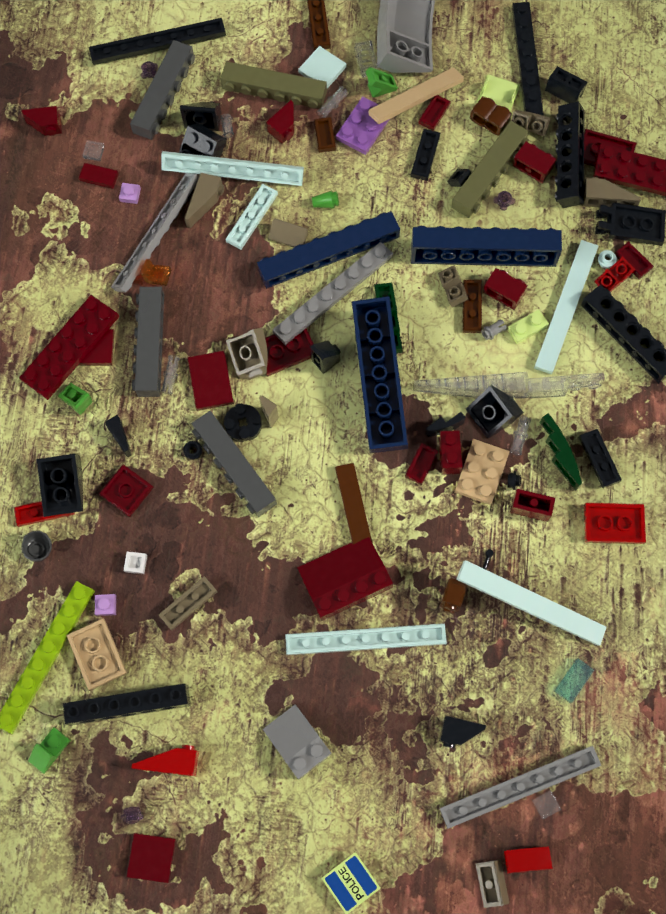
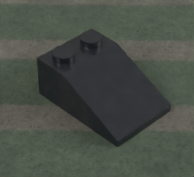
M68 454L36 459L44 517L83 511V474L80 455Z

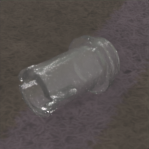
M223 114L219 119L220 124H222L224 138H231L234 136L233 118L230 114Z

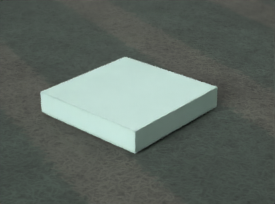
M319 46L302 64L298 72L307 78L326 81L328 88L347 66L344 61Z

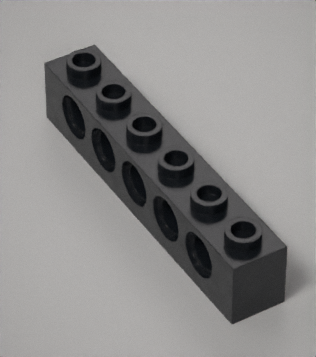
M577 101L558 106V114H556L558 129H556L558 139L556 153L558 159L555 162L557 176H555V183L557 185L555 199L562 208L584 204L585 110L580 102Z
M601 284L584 297L581 306L658 384L666 378V349L659 340H656L650 331L643 327L637 318L630 314L624 305L617 301L611 292ZM601 305H606L608 309L603 308ZM614 318H619L621 322L616 321ZM627 331H632L634 335L629 334ZM640 344H645L648 348H643ZM654 357H658L661 361H656Z
M184 683L63 703L64 721L66 725L73 726L191 706L189 686Z

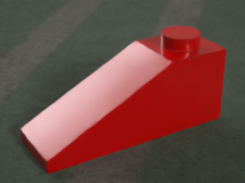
M182 745V748H174L132 764L131 768L196 777L199 751L194 750L195 746Z

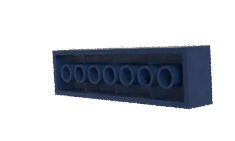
M418 226L413 227L411 264L556 267L562 252V230L553 228L537 230L536 228L500 229L493 227L491 229H484L481 227L463 228L460 226L454 228Z
M381 297L352 301L370 453L408 449L390 298Z

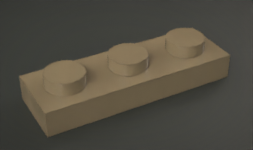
M204 576L163 610L159 616L170 630L173 631L213 597L217 590Z

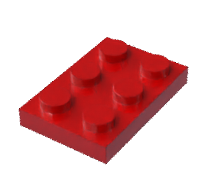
M584 504L586 543H646L644 504Z

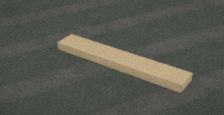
M453 67L369 109V115L378 124H381L464 82V76Z

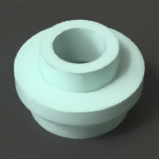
M609 250L602 251L598 256V262L603 268H610L617 261L615 253Z

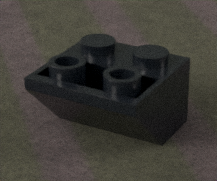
M199 123L187 126L179 153L221 157L227 139Z

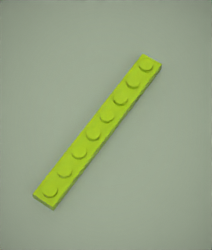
M78 581L74 584L0 712V728L10 734L14 733L68 639L66 635L72 632L95 592L93 589Z

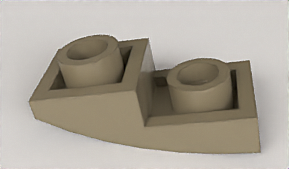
M514 110L511 121L529 132L545 136L551 118L531 112Z
M455 265L438 273L442 287L445 289L449 304L452 307L468 300L466 290Z

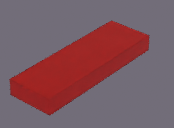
M42 501L14 507L16 525L18 527L75 515V513L44 517Z

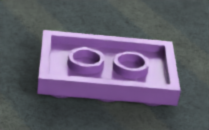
M362 96L336 134V140L366 155L389 120L378 124L369 115V109L378 104Z

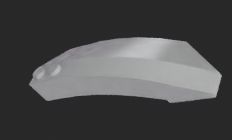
M380 0L377 27L378 68L392 73H425L433 71L432 24L435 0Z

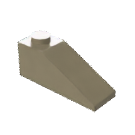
M200 173L185 216L187 228H191L218 202L220 195H223L225 186L222 184L221 177Z
M592 177L585 180L583 206L600 207V205H606L611 207L612 203L638 206L641 201V197L605 179Z

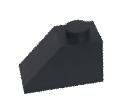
M329 341L310 346L311 360L323 374L340 362L341 351L335 344L332 345Z
M445 716L439 742L443 743V747L455 749L456 746L464 744L484 731L486 725Z

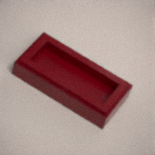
M439 95L434 96L420 117L418 124L434 131L448 110L451 101Z
M84 163L79 180L113 189L119 173L117 170Z
M629 241L615 252L618 259L623 256L636 269L633 274L639 280L654 267Z
M421 443L405 474V478L422 485L439 451Z

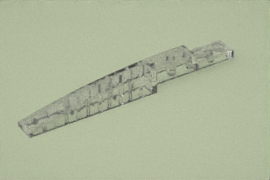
M527 372L417 380L414 381L413 391L451 396L479 397L489 386L493 385L512 398L563 397L568 389L571 391L586 387L597 389L602 386L605 377L604 373L528 379Z

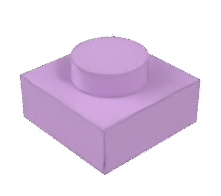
M122 183L119 195L120 202L137 204L141 190L140 185Z
M95 595V615H116V595Z

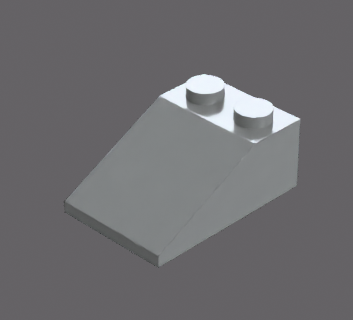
M296 704L263 728V731L298 780L332 755Z

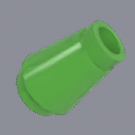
M331 190L312 197L313 207L335 208V206H339L337 191L333 192Z

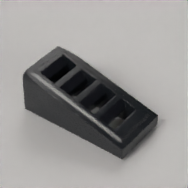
M115 415L107 420L105 425L122 451L129 458L132 455L123 424L119 416Z

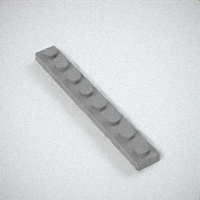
M185 173L111 287L115 291L126 293L132 287L136 276L141 273L142 267L150 259L151 253L160 244L164 233L169 230L170 224L178 216L179 210L187 202L189 195L195 189L199 179L196 173Z
M382 242L378 243L273 329V334L284 345L289 343L393 257V253Z
M590 746L439 809L446 827L449 829L602 765L594 747Z

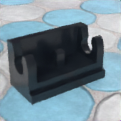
M557 66L549 76L545 91L567 103L577 102L579 97H582L588 82Z

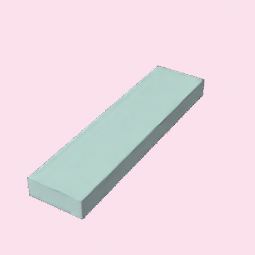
M262 184L225 239L226 242L242 250L277 197L278 191Z

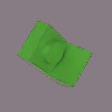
M371 67L365 71L369 82L367 85L372 97H378L398 89L391 74Z
M72 383L58 395L62 401L70 405L79 415L93 402L86 391Z
M53 727L41 744H35L28 761L45 774L71 740L57 728Z

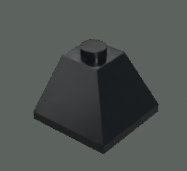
M210 101L180 105L185 129L189 125L199 123L212 131H219L222 114L220 103Z
M493 385L489 386L466 408L487 439L512 424L524 413L511 396Z

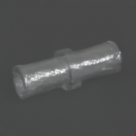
M340 86L332 96L326 99L325 104L317 110L319 116L323 115L321 118H326L333 109L339 107V103L348 95L346 89L342 91L344 88Z
M173 355L168 356L166 371L163 372L164 380L161 392L166 394L167 387H169V395L173 394L175 379L178 378L177 369L180 358L175 356L174 363H172Z
M526 416L519 417L516 431L513 432L514 440L510 453L518 456L522 455L524 443L528 439L527 432L531 422L530 418Z

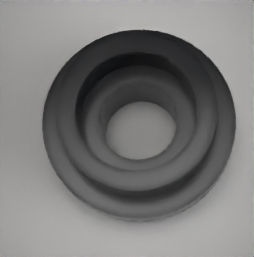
M190 441L185 444L183 452L188 459L195 460L202 455L203 449L199 442ZM192 448L197 449L195 453H190Z
M518 471L509 472L508 488L516 490L517 486H521V475H518Z

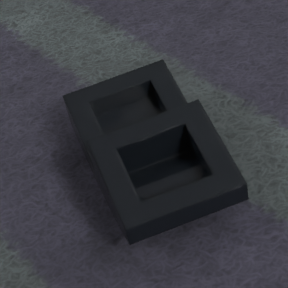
M462 412L447 422L440 417L426 428L425 434L427 437L439 435L440 431H452L464 424L466 417Z

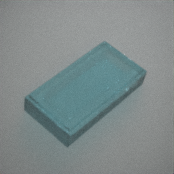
M577 658L554 692L571 704L594 672V669Z

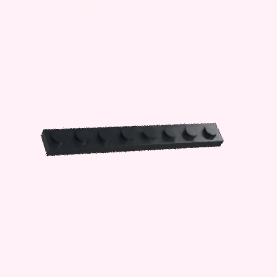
M530 2L513 3L512 13L524 111L544 116Z
M222 18L90 46L89 51L92 63L96 65L169 49L173 40L184 44H191L226 36Z

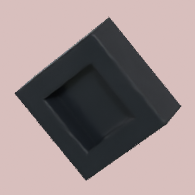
M457 169L447 182L451 187H462L471 175V171L469 169Z

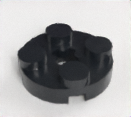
M238 403L226 413L224 427L231 439L237 442L253 440L259 435L262 429V419L257 409L247 404ZM246 419L248 425L239 427V421Z

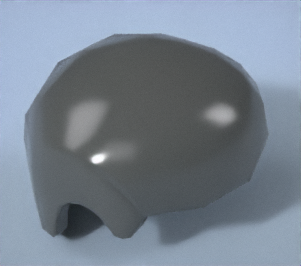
M40 530L31 531L24 536L21 550L28 560L33 562L43 561L51 552L52 542L46 533Z

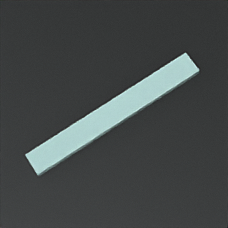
M162 151L161 168L164 171L196 173L199 175L200 173H205L218 177L302 186L304 167L167 151Z
M581 240L534 369L552 375L598 245Z
M466 560L463 561L456 580L597 646L601 645L606 626Z
M445 623L285 634L287 655L447 644Z

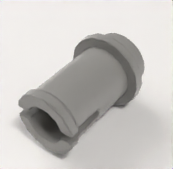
M500 319L490 326H485L482 330L483 337L486 340H492L495 335L505 331L506 325L498 327L504 324V321Z

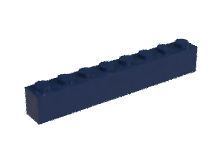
M392 211L388 213L383 212L375 218L365 219L354 226L349 225L341 231H334L325 237L315 238L307 244H299L293 249L281 251L273 257H265L257 262L258 271L267 289L374 248L380 242L384 244L400 238V227Z

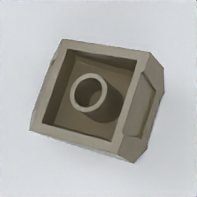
M263 328L248 331V333L226 340L239 378L251 380L267 373L268 355Z

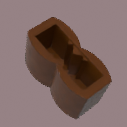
M482 96L472 109L470 119L477 125L485 127L489 132L499 136L509 123L512 113L507 107L497 105L493 99Z
M453 578L448 579L440 603L443 612L454 615V612H459L468 586L467 584Z

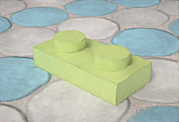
M538 309L508 326L507 331L516 344L547 328L549 323Z

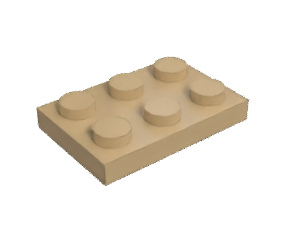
M473 439L454 493L491 505L510 451Z
M104 618L66 635L89 691L127 674Z

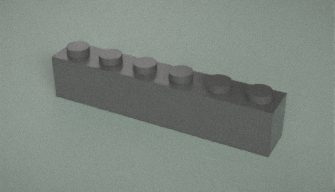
M173 40L130 123L133 134L152 140L154 135L159 132L162 120H165L169 106H172L176 92L180 91L181 82L187 77L188 69L195 61L192 46Z
M140 287L139 294H136V303L139 305V310L135 312L138 328H135L137 345H134L136 362H133V373L136 374L135 380H132V390L136 392L138 397H160L164 292L162 287Z
M208 411L191 423L194 428L192 433L197 440L201 438L204 442L202 446L207 454L212 453L215 457L213 462L218 469L223 468L226 472L224 477L228 483H234L237 488L235 492L239 498H245L248 503L246 507L251 514L255 513L260 517L277 505L273 494L211 411Z

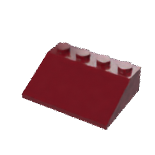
M369 537L355 544L351 542L297 567L321 621L393 588V582Z

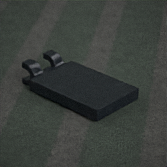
M612 203L611 207L600 205L599 210L596 211V218H607V222L599 221L598 226L595 227V234L609 233V238L662 246L665 237L666 210Z

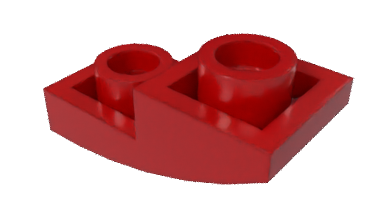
M622 256L594 282L598 286L601 284L612 292L633 274L636 269Z
M549 847L504 851L507 873L553 869Z

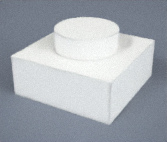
M127 552L124 572L144 574L147 554Z

